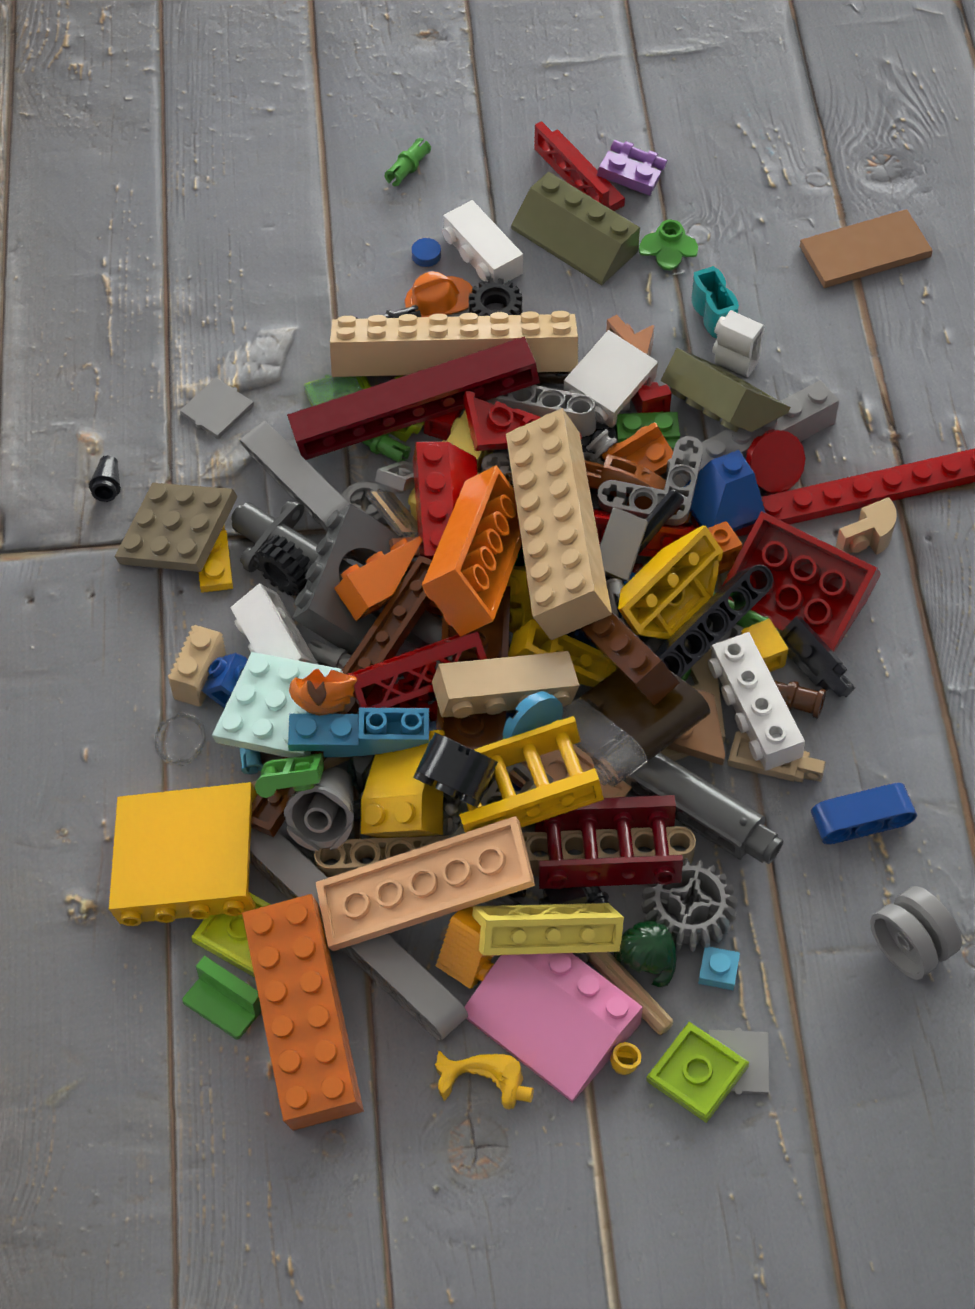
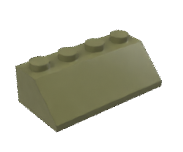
M547 172L529 189L511 224L512 230L601 286L639 250V226L551 172Z
M676 348L660 380L671 387L672 395L683 400L688 397L685 403L701 411L705 408L703 414L717 421H720L722 418L720 424L735 432H738L739 428L753 432L787 414L791 408L721 366L679 348Z

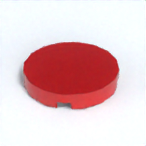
M771 429L765 431L766 433L761 436L758 435L752 441L747 450L746 461L755 473L758 488L767 492L780 493L789 490L799 481L804 471L806 458L804 447L796 436L788 431Z

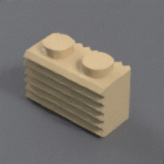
M194 625L191 626L192 631L188 632L189 636L186 637V642H183L184 647L178 653L179 657L176 658V663L173 664L174 668L170 669L171 674L168 675L172 696L175 700L195 706H202L206 697L202 689L209 676L208 669L216 658L226 655V648H224L222 633Z

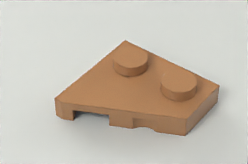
M696 689L708 703L710 715L666 748L723 766L725 750L714 694Z

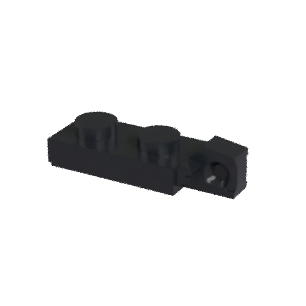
M796 616L780 633L788 647L787 655L815 686H820L826 691L831 688L839 697H847L855 689L849 679L843 675L847 668L803 618Z

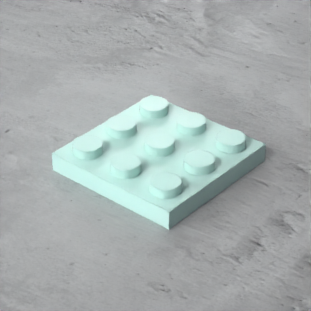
M251 652L212 737L216 743L288 758L310 755L311 751H288L289 713L311 714L302 709L291 698L289 693L290 683L296 677L300 679L307 677L315 669H319L324 677L329 674L331 669L343 673L342 669Z

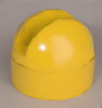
M628 1042L616 1045L610 1057L612 1069L621 1075H629L634 1072L641 1062L640 1050Z

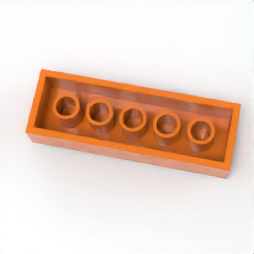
M497 465L465 481L422 583L426 596L435 602L443 613L447 624L452 626L460 637L494 621L522 545L514 488Z
M312 894L242 912L283 1121L294 1131L364 1112L319 904Z

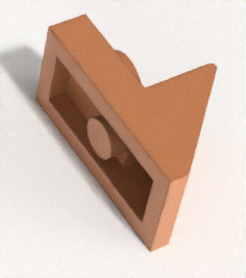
M618 315L607 319L606 332L610 330L650 356L654 339V325L634 334L632 327L628 323L625 324Z

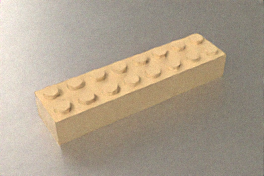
M532 311L523 312L521 315L495 312L490 316L464 313L459 317H447L445 314H432L429 317L405 314L399 316V318L373 315L368 319L341 316L338 319H332L330 336L332 377L409 375L524 336L535 359L538 372H571L578 365L575 314H569L566 311H555L547 315H539L537 312Z
M563 408L546 414L506 434L532 615L550 640L612 615L580 433Z

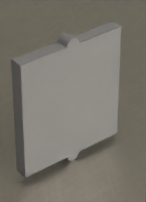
M215 377L180 410V414L196 424L197 429L202 428L219 439L254 406V403L239 393L236 387L231 388Z
M739 1027L735 1031L708 1030L710 1036L749 1061L748 1069L730 1093H735L736 1097H740L742 1094L769 1095L768 1032L742 1031Z

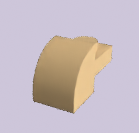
M888 497L861 508L858 522L839 529L836 548L848 554L852 552L859 553L868 546L872 548L876 555L883 552L891 542L897 517L896 508L891 499Z

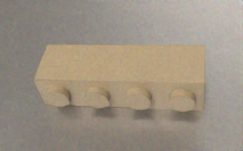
M569 651L438 664L432 680V686L442 718L453 716L464 718L471 714L481 713L495 715L503 711L516 710L515 708L522 700L540 691L552 694L564 707L572 703L580 686Z

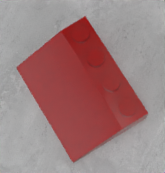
M761 511L722 586L740 570L755 565L766 566L773 574V586L750 610L770 618L775 628L781 631L796 616H800L826 645L835 652L866 604L881 573L877 567ZM750 575V583L755 588L756 581L754 577Z

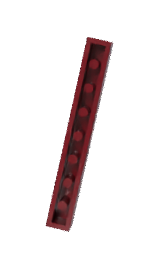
M524 336L397 379L389 380L370 388L331 399L306 409H301L287 416L300 455L305 460H309L465 408L463 396L466 391L476 393L475 398L487 401L540 382L535 359Z

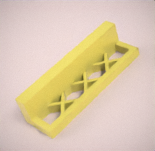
M609 903L473 906L472 917L481 926L479 951L483 956L620 952L624 917Z

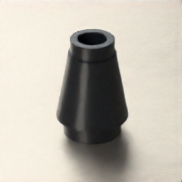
M109 455L100 458L89 483L92 496L102 502L112 501L121 490L118 460Z

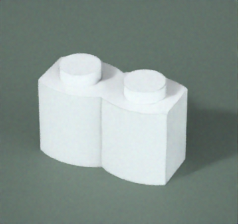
M730 310L727 316H722L716 324L714 333L717 334V340L714 343L712 353L715 354V364L748 378L760 359L764 325Z

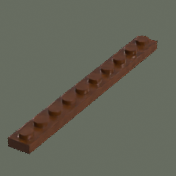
M419 555L342 669L344 674H349L385 661L396 655L431 602L422 587L423 580L432 561L431 559ZM375 683L361 688L365 700L376 685ZM354 692V697L350 698V704H345L344 711H339L335 714H356L359 707ZM311 751L310 755L322 753L323 762L326 760L327 757H324V751ZM293 787L276 789L275 793L268 798L257 795L252 802L251 828L274 838L286 820L284 809L289 798L296 792L293 790Z

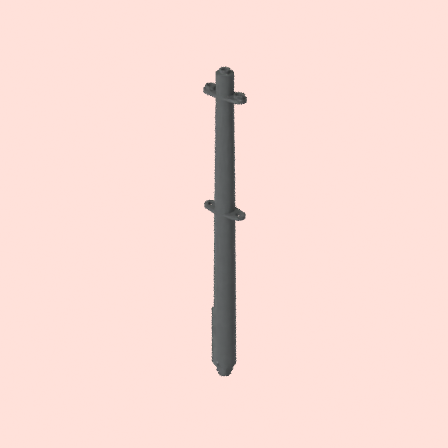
M287 501L277 519L250 502L239 505L234 510L231 516L233 530L255 543L253 547L246 548L241 555L240 562L245 570L254 572L258 569V564L254 561V555L275 535H279L280 538L282 536L286 537L288 543L290 541L294 542L297 549L300 547L303 550L302 554L309 557L310 561L308 563L313 564L318 556L316 548L318 544L293 530L304 513V504L299 501ZM343 559L339 566L340 581L343 579L341 574L353 566ZM388 601L380 609L372 612L371 615L377 618ZM425 610L406 640L418 648L440 641L442 619ZM437 661V664H436V667H435L436 670H437L438 664H440V661ZM573 700L571 704L563 707L561 720L572 716L575 717L581 740L576 745L632 787V792L639 796L675 795V819L740 860L746 854H749L761 863L766 862L770 864L775 859L783 845V840L778 837L777 833L764 826L765 816L662 753L657 754L647 763L642 762L631 751L621 731L577 701Z

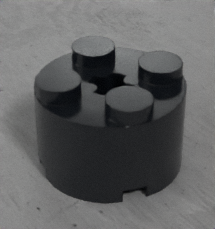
M434 733L413 778L430 786L436 780L438 781L436 789L453 797H456L459 791L461 792L459 800L478 808L498 762L445 736Z

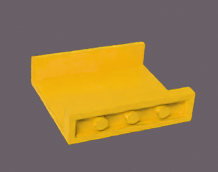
M251 782L117 797L109 911L119 924L138 926L141 922L149 921L170 923L179 918L206 919L210 915L219 914L239 916L242 915V912L256 909V903L248 892L252 802L258 795Z

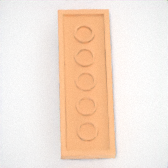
M516 816L315 882L327 945L332 951L535 886L520 821Z

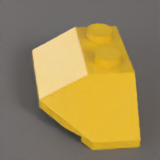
M701 526L662 548L621 588L618 610L636 635L668 640L713 596L718 577L719 561L722 559L723 550L707 526Z

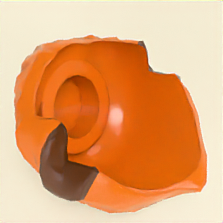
M315 669L303 679L294 678L290 683L289 693L297 705L311 714L318 716L335 714L339 711H344L345 704H350V698L354 697V685L357 682V678L332 669L324 677L319 669Z

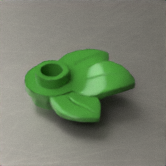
M669 219L663 221L656 232L644 236L639 246V253L643 256H656V262L662 269L673 270L679 266L683 256H697L698 244L694 238L685 234V230L680 222Z

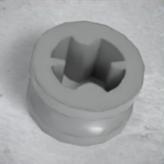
M607 429L586 447L588 451L593 450L595 452L594 457L596 459L601 457L617 441L615 437L610 438L608 436L609 431Z

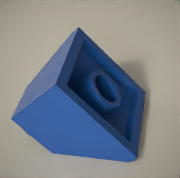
M739 450L709 461L699 471L690 512L700 527L706 525L707 528L726 521L733 531H737L755 524L760 512L765 513L755 473Z

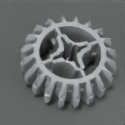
M687 858L683 860L681 883H670L667 885L648 884V887H645L643 890L642 898L644 902H642L641 910L646 914L644 921L652 920L666 925L673 936V941L676 942L675 948L677 951L682 948L683 944H688L692 953L696 950L698 943L703 948L710 947V940L719 944L722 940V933L728 934L731 930V922L736 919L737 912L735 908L737 907V899L735 896H732L734 893L733 884H726L727 877L725 873L715 876L716 868L714 865L704 869L701 859L696 863V866H691ZM700 889L707 892L711 897L704 895ZM693 896L692 907L689 908L688 914H685L686 905L689 903L690 897ZM663 908L667 909L668 913L674 914L679 922L672 919ZM704 921L703 923L692 925L694 922Z

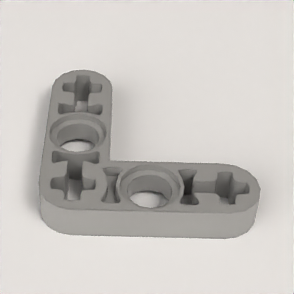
M684 436L676 442L664 490L617 480H608L603 482L598 489V504L600 508L610 513L613 508H618L646 519L671 489H674L684 497V501L679 507L677 515H672L665 524L671 526L683 524L690 513L702 462L703 445L701 441L693 436ZM687 447L693 448L689 466L683 464L684 451H686ZM678 474H685L690 478L691 482L686 487H678L673 483V478ZM611 491H615L617 496L613 502L607 501L606 496ZM626 493L630 494L629 506H625ZM640 496H646L652 500L653 504L650 508L641 510L635 506L634 501Z

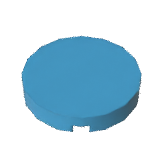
M545 691L529 695L515 708L518 711L515 717L512 719L509 716L505 722L503 739L551 724L556 720H561L563 715L562 703L555 696Z

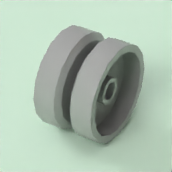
M918 886L905 890L896 897L894 904L885 905L874 913L870 920L873 936L882 952L898 970L915 980L924 978L936 969L938 961L941 962L949 959L962 946L961 933L947 908L933 894Z

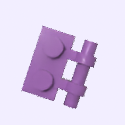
M614 140L611 145V151L607 152L599 166L597 176L650 196L659 181L660 170L664 171L668 160L659 157L658 153L649 150V152H645L635 148L634 144L628 141L622 143Z

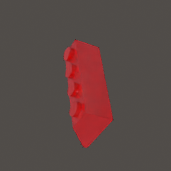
M448 441L416 442L413 456L418 536L422 538L419 546L420 556L431 560L434 557L465 481L478 475L476 457Z

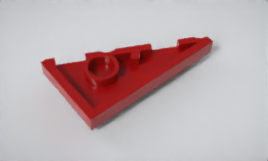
M466 391L463 396L475 451L508 449L507 433L541 418L518 408H510L499 401H495L492 404L475 398L476 393Z

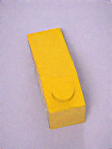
M533 619L513 633L508 657L569 651L579 684L594 687L616 671V667L598 649L567 635L550 640L539 624Z

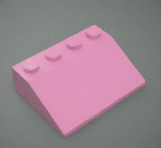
M573 953L500 955L464 1006L468 1013L466 1019L572 1103L607 1064L615 1046L626 1042L639 1027L643 1009L639 1003Z

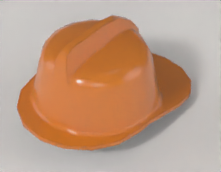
M434 271L426 272L415 280L413 287L407 292L405 306L408 308L412 305H417L421 317H429L432 314L449 315L458 313L469 308V293H472L473 287L469 282L459 277L445 276Z

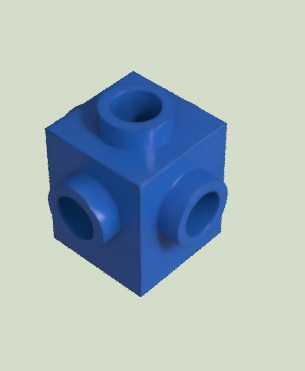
M237 653L216 658L208 669L209 676L202 692L225 709L248 659Z

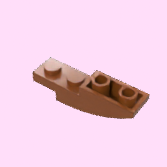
M607 454L604 465L584 460L589 489H599L600 485L608 480H617L661 490L665 488L666 480L624 458ZM615 491L610 492L609 495L617 497ZM640 496L634 501L635 506L641 510H646L653 504L652 500L646 496ZM679 508L676 510V512H675L673 515H677V512L679 511ZM691 512L684 523H689Z

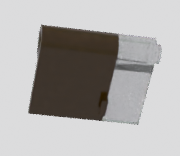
M617 669L563 709L561 720L572 716L575 717L581 742L575 745L591 757L600 783L604 786L608 784L615 787L710 715V707L705 698L695 688L672 672L680 683L654 706Z

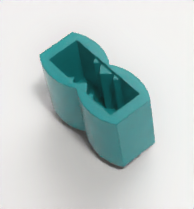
M712 266L694 272L691 296L692 305L697 313L704 317L703 322L707 332L717 339V334L714 331L718 320L722 316L726 317L730 310L738 313V300L734 293L726 288L725 277L716 267Z

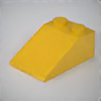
M429 731V742L433 738L434 733L444 736V731ZM429 743L400 751L375 754L361 798V834L376 838L443 835V792L435 788L438 781L435 780L433 785L430 786L413 778Z

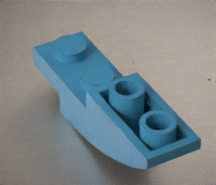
M359 708V714H327L321 716L289 713L288 751H324V757H353L400 751L429 743V708Z

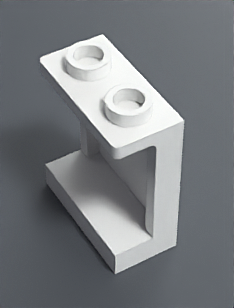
M608 330L564 379L563 391L590 396L595 402L596 421L601 424L605 423L613 428L617 423L618 413L645 383L650 386L656 379L658 361Z

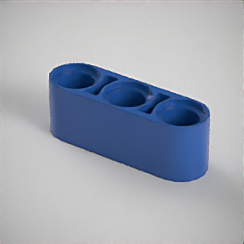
M892 783L828 799L816 804L811 809V814L821 840L824 844L828 845L900 828L910 824L917 817V813L903 783Z

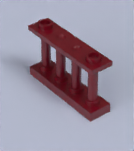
M675 795L604 798L602 801L535 823V832L547 833L549 860L539 861V889L681 883L683 856L669 855L666 827L675 826ZM650 827L653 834L655 856L634 857L631 828ZM596 830H617L620 857L598 858ZM561 831H582L584 859L563 860Z

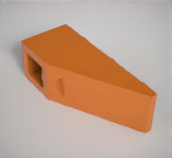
M420 536L409 542L404 538L394 544L387 554L384 555L382 551H379L365 561L366 565L359 568L355 564L341 574L343 579L334 589L356 621L380 609L393 596L422 542Z

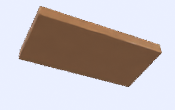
M907 209L801 239L799 246L823 288L929 258L933 251Z

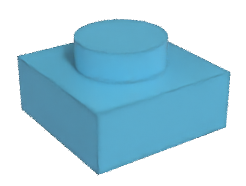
M714 947L704 948L698 984L734 990L740 952Z

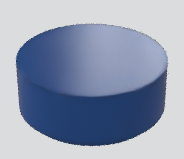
M431 238L419 239L412 245V259L417 265L422 267L434 266L441 259V246L436 240Z

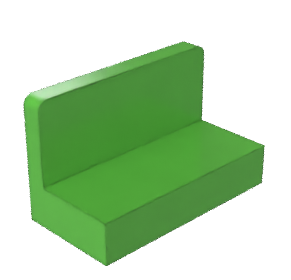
M204 955L196 965L199 979L182 998L183 1004L238 1040L262 1012L258 991Z

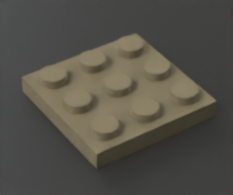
M152 483L114 557L121 565L201 572L237 499L236 493L233 489Z

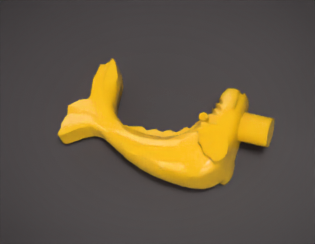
M438 1050L435 1067L441 1076L438 1082V1090L443 1101L451 1094L456 1079L463 1073L468 1072L492 1079V1082L496 1083V1087L502 1092L501 1101L505 1109H514L517 1100L532 1102L534 1088L521 1086L523 1082L519 1061L513 1056L481 1054L453 1061Z

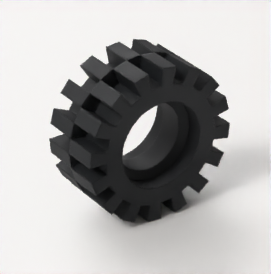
M493 278L488 279V284L481 281L479 282V288L474 286L472 293H469V313H475L478 316H490L495 312L521 315L522 293H519L517 286L513 288V283L510 281L505 285L504 279L498 278V283H494ZM491 303H500L506 307L501 310H490L485 306Z
M279 535L272 536L254 555V561L258 564V570L264 572L263 577L269 579L272 586H278L279 591L282 593L285 591L290 596H296L306 586L308 580L305 576L312 565L308 563L310 559L302 554L303 550L300 547L297 549L294 542L290 541L288 543L286 537L282 536L280 538Z

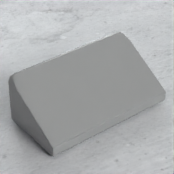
M618 508L612 509L600 544L605 577L618 578L625 582L629 581L648 525L647 520Z

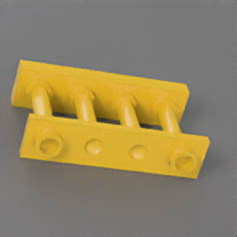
M574 716L563 720H556L551 724L474 749L498 762L495 767L494 777L503 800L482 806L480 802L478 808L466 803L469 811L459 814L465 833L514 816L520 821L522 828L604 800L595 768L583 772L575 753L573 744L579 743L581 740ZM559 749L570 777L549 783L539 756ZM526 761L536 788L516 795L506 767Z

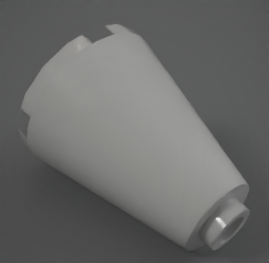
M338 767L324 770L320 782L314 784V788L306 791H296L289 798L284 809V817L287 823L286 829L289 835L299 845L309 850L319 851L320 848L336 849L347 841L354 826L353 782L351 776L345 770Z

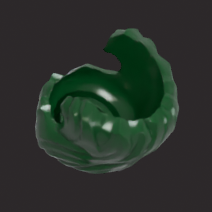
M652 920L638 922L632 928L626 930L622 935L620 952H614L616 960L620 963L623 960L625 964H629L638 973L642 971L652 974L662 972L657 978L653 979L651 984L657 987L668 986L676 969L677 956L673 936L666 925Z

